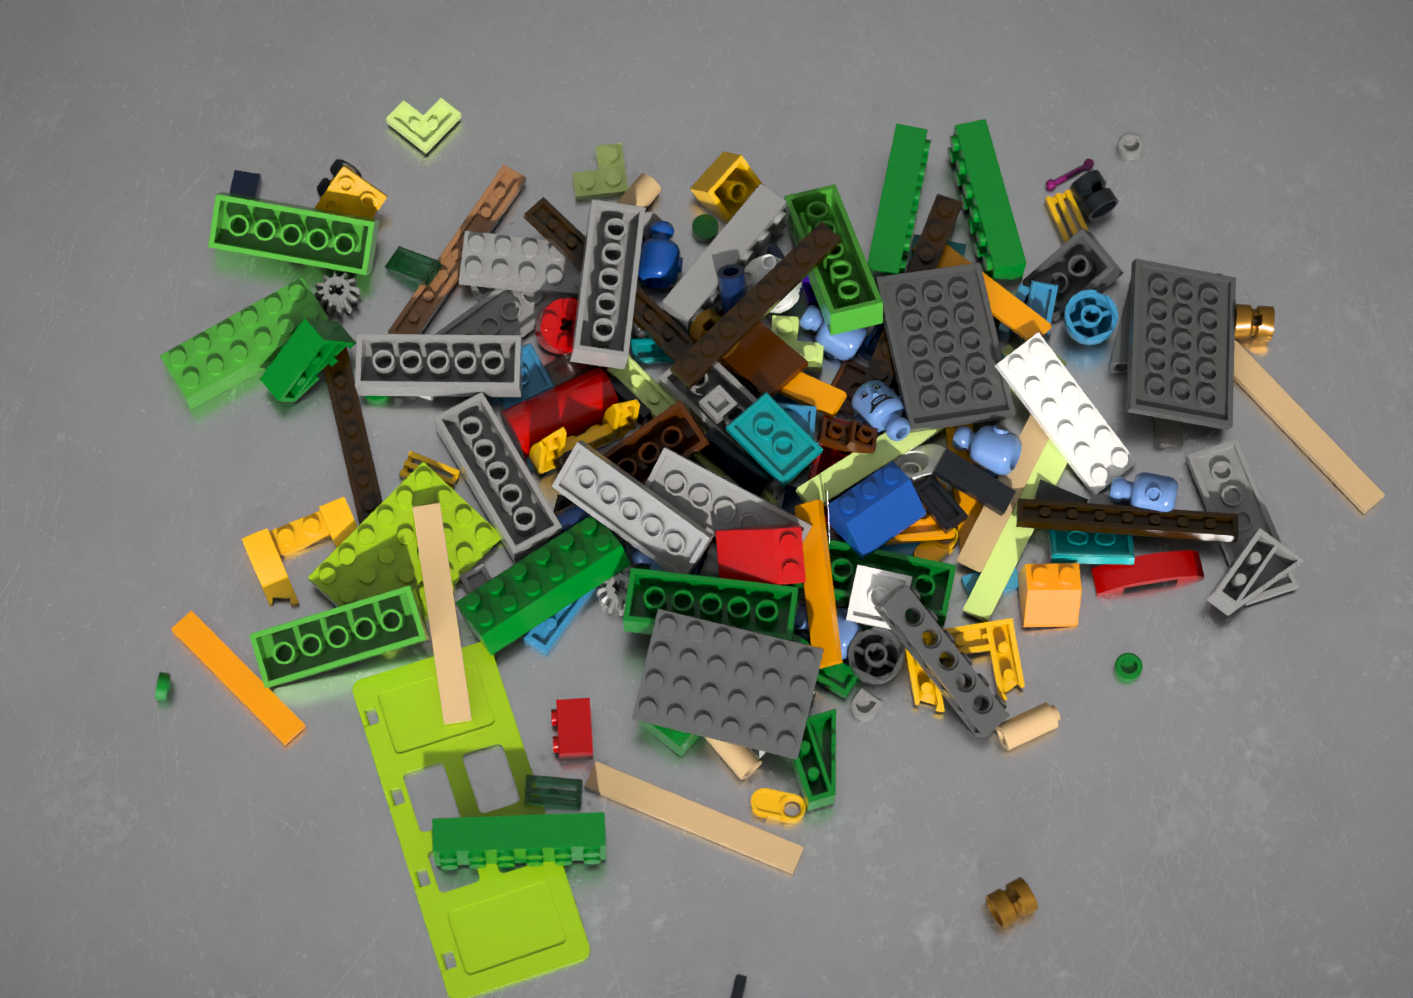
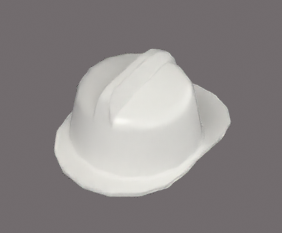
M937 444L917 446L893 462L909 477L913 486L917 487L932 474L946 448Z

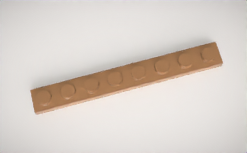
M503 164L392 324L388 334H422L459 280L465 231L491 233L526 183L524 175Z

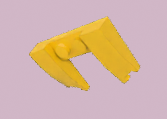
M638 400L613 404L606 410L602 426L594 425L578 437L570 436L566 438L567 432L562 427L534 444L530 449L529 459L537 474L540 475L554 469V461L565 452L572 450L580 440H583L596 450L634 433L640 409Z
M345 497L319 506L320 511L271 531H268V528L242 538L245 550L270 606H273V598H288L292 607L300 605L281 558L329 538L332 539L335 548H337L357 528Z
M1013 618L942 629L948 631L955 640L954 645L959 652H964L966 655L988 652L996 693L1003 701L1008 699L1005 693L1018 685L1022 689L1025 686ZM928 631L922 635V640L926 645L931 641V635ZM902 644L914 704L919 705V702L923 701L936 705L935 711L944 712L942 693ZM943 652V653L940 655L939 659L948 658V657H947V655Z

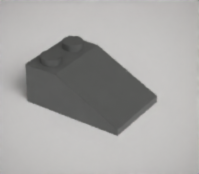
M1082 228L1022 281L1029 287V290L1032 280L1058 285L1052 319L1057 321L1064 316L1065 307L1073 295L1080 291L1091 289L1100 293L1124 272L1093 234Z

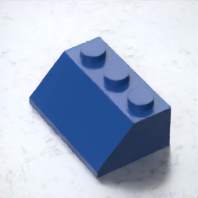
M893 461L828 504L829 524L862 559L926 515V511L911 480Z

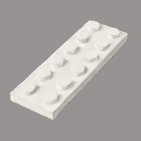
M1039 332L994 365L1092 496L1098 494L1111 484L1114 477L1121 476L1137 463Z

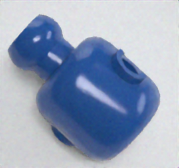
M655 221L649 228L651 238L641 244L638 280L649 288L665 289L673 286L678 279L679 273H682L683 257H681L678 245L670 240L674 235L672 224L667 221Z

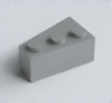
M1259 528L1248 538L1206 600L1229 616L1294 570L1305 560Z

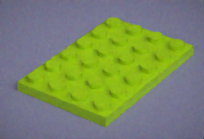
M422 462L308 576V580L336 607L413 585L415 586L425 618L428 615L412 507L440 503L452 588L460 582L459 576L473 569L501 541V538L491 524L425 462Z

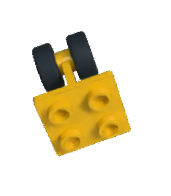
M336 159L330 167V172L334 176L332 180L323 178L317 186V191L322 197L315 208L373 218L387 199V195L363 179L361 173L353 165L342 159Z

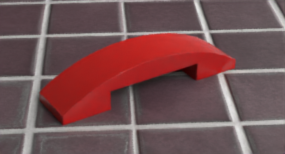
M1193 550L1168 551L1135 556L1134 565L1103 564L1091 568L1096 596L1123 592L1128 587L1177 580L1178 583L1205 577L1199 551Z

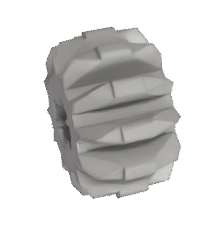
M334 270L333 277L329 278L324 274L322 277L323 282H317L316 289L318 291L314 293V296L319 301L322 309H326L329 317L334 312H337V316L341 318L342 311L345 310L351 314V306H358L359 299L357 297L361 295L360 288L356 287L357 281L354 278L349 279L346 272L341 277H338V273Z
M630 570L625 575H622V571L599 585L601 588L597 589V596L601 597V607L608 606V613L610 614L615 609H618L619 615H624ZM616 589L618 592L619 589H624L625 594L621 592V595H616Z

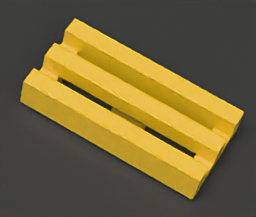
M1070 189L1065 190L1063 194L1057 193L1054 197H1045L1044 201L1063 244L1070 238L1055 208V203H1058L1072 236L1078 231L1064 200L1067 201L1079 230L1084 228L1089 231Z
M410 451L407 460L403 464L404 467L399 473V477L406 479L411 474L408 472L409 469L415 470L419 466L413 463V461L420 464L425 462L430 468L452 476L450 478L435 472L454 489L461 473L458 469Z

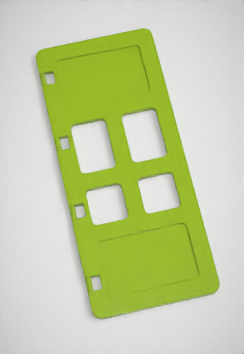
M481 642L461 648L472 721L444 725L434 656L359 679L352 688L445 988L450 998H471L582 962L590 954L589 942L563 865H556L555 862H544L542 866H525L501 873L498 870L497 864H486L485 868L477 869L480 877L477 882L447 892H441L438 889L429 860V854L433 852L432 830L423 832L419 829L404 781L406 774L436 764H442L445 768L460 817L546 814L494 655H490ZM376 709L379 723L370 725L366 712ZM500 745L504 749L520 799L517 803L483 813L478 808L463 758L465 755ZM401 789L405 802L395 805L391 791ZM427 870L431 884L421 887L417 872ZM453 952L457 966L447 969L443 955Z

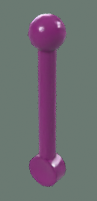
M1086 159L1083 165L1054 180L1049 179L1046 182V187L1052 190L1056 187V184L1083 170L1093 169L1094 161Z

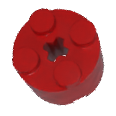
M575 298L555 300L539 312L536 319L535 335L539 344L548 352L561 355L571 354L578 302ZM566 322L568 324L567 330L562 331L560 327Z

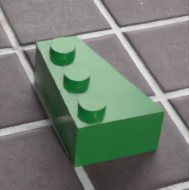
M304 318L296 326V331L290 339L282 345L281 351L276 358L267 365L266 371L260 380L278 401L296 402L320 379L317 374L327 364L333 366L338 362L335 357L346 346L351 349L356 344V341L338 321Z
M836 709L807 718L798 759L790 758L807 811L834 804Z

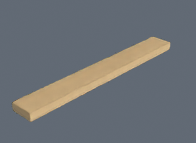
M1235 340L1234 380L1363 514L1367 513L1385 497V494Z
M1031 414L1019 436L1022 449L1016 467L1010 474L999 475L997 479L1015 490L1016 493L1002 516L985 506L983 507L956 560L979 573L982 572L1049 439Z
M440 503L412 507L444 725L472 721Z
M595 761L585 784V789L792 875L804 850L803 846Z

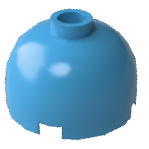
M1092 289L1080 291L1073 295L1065 307L1063 316L1065 330L1069 336L1076 342L1088 346L1097 345L1107 340L1115 330L1118 321L1117 306L1109 296H1104Z

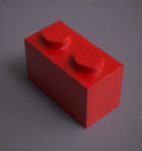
M590 698L556 700V709H551L552 726H558V736H553V753H559L560 762L592 760L593 743Z

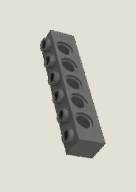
M901 585L896 587L874 606L875 610L976 737H986L1010 716L1005 710L1006 704L999 696L992 694L988 688L990 685L986 678L974 671L971 667V659L964 652H959L955 647L953 636L948 631L940 628L937 624L938 618L929 608H925L919 601L921 599L919 593L911 586ZM907 609L912 610L914 614L912 623H908L905 619ZM924 631H928L931 635V641L928 645L924 644L922 640ZM943 652L948 657V663L945 667L939 661V657ZM960 674L965 678V685L962 689L957 685V677ZM976 696H979L982 700L980 710L974 707Z

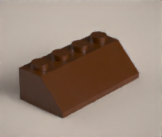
M679 400L602 455L645 485L664 447L686 458H690L710 443L691 411Z

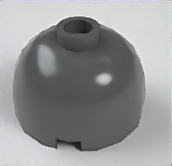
M872 627L869 630L857 633L851 641L848 651L849 667L854 675L862 682L872 685L884 684L893 679L901 669L904 658V651L897 636L888 629Z

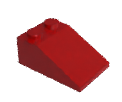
M799 523L715 530L719 578L775 585L806 583L802 528Z

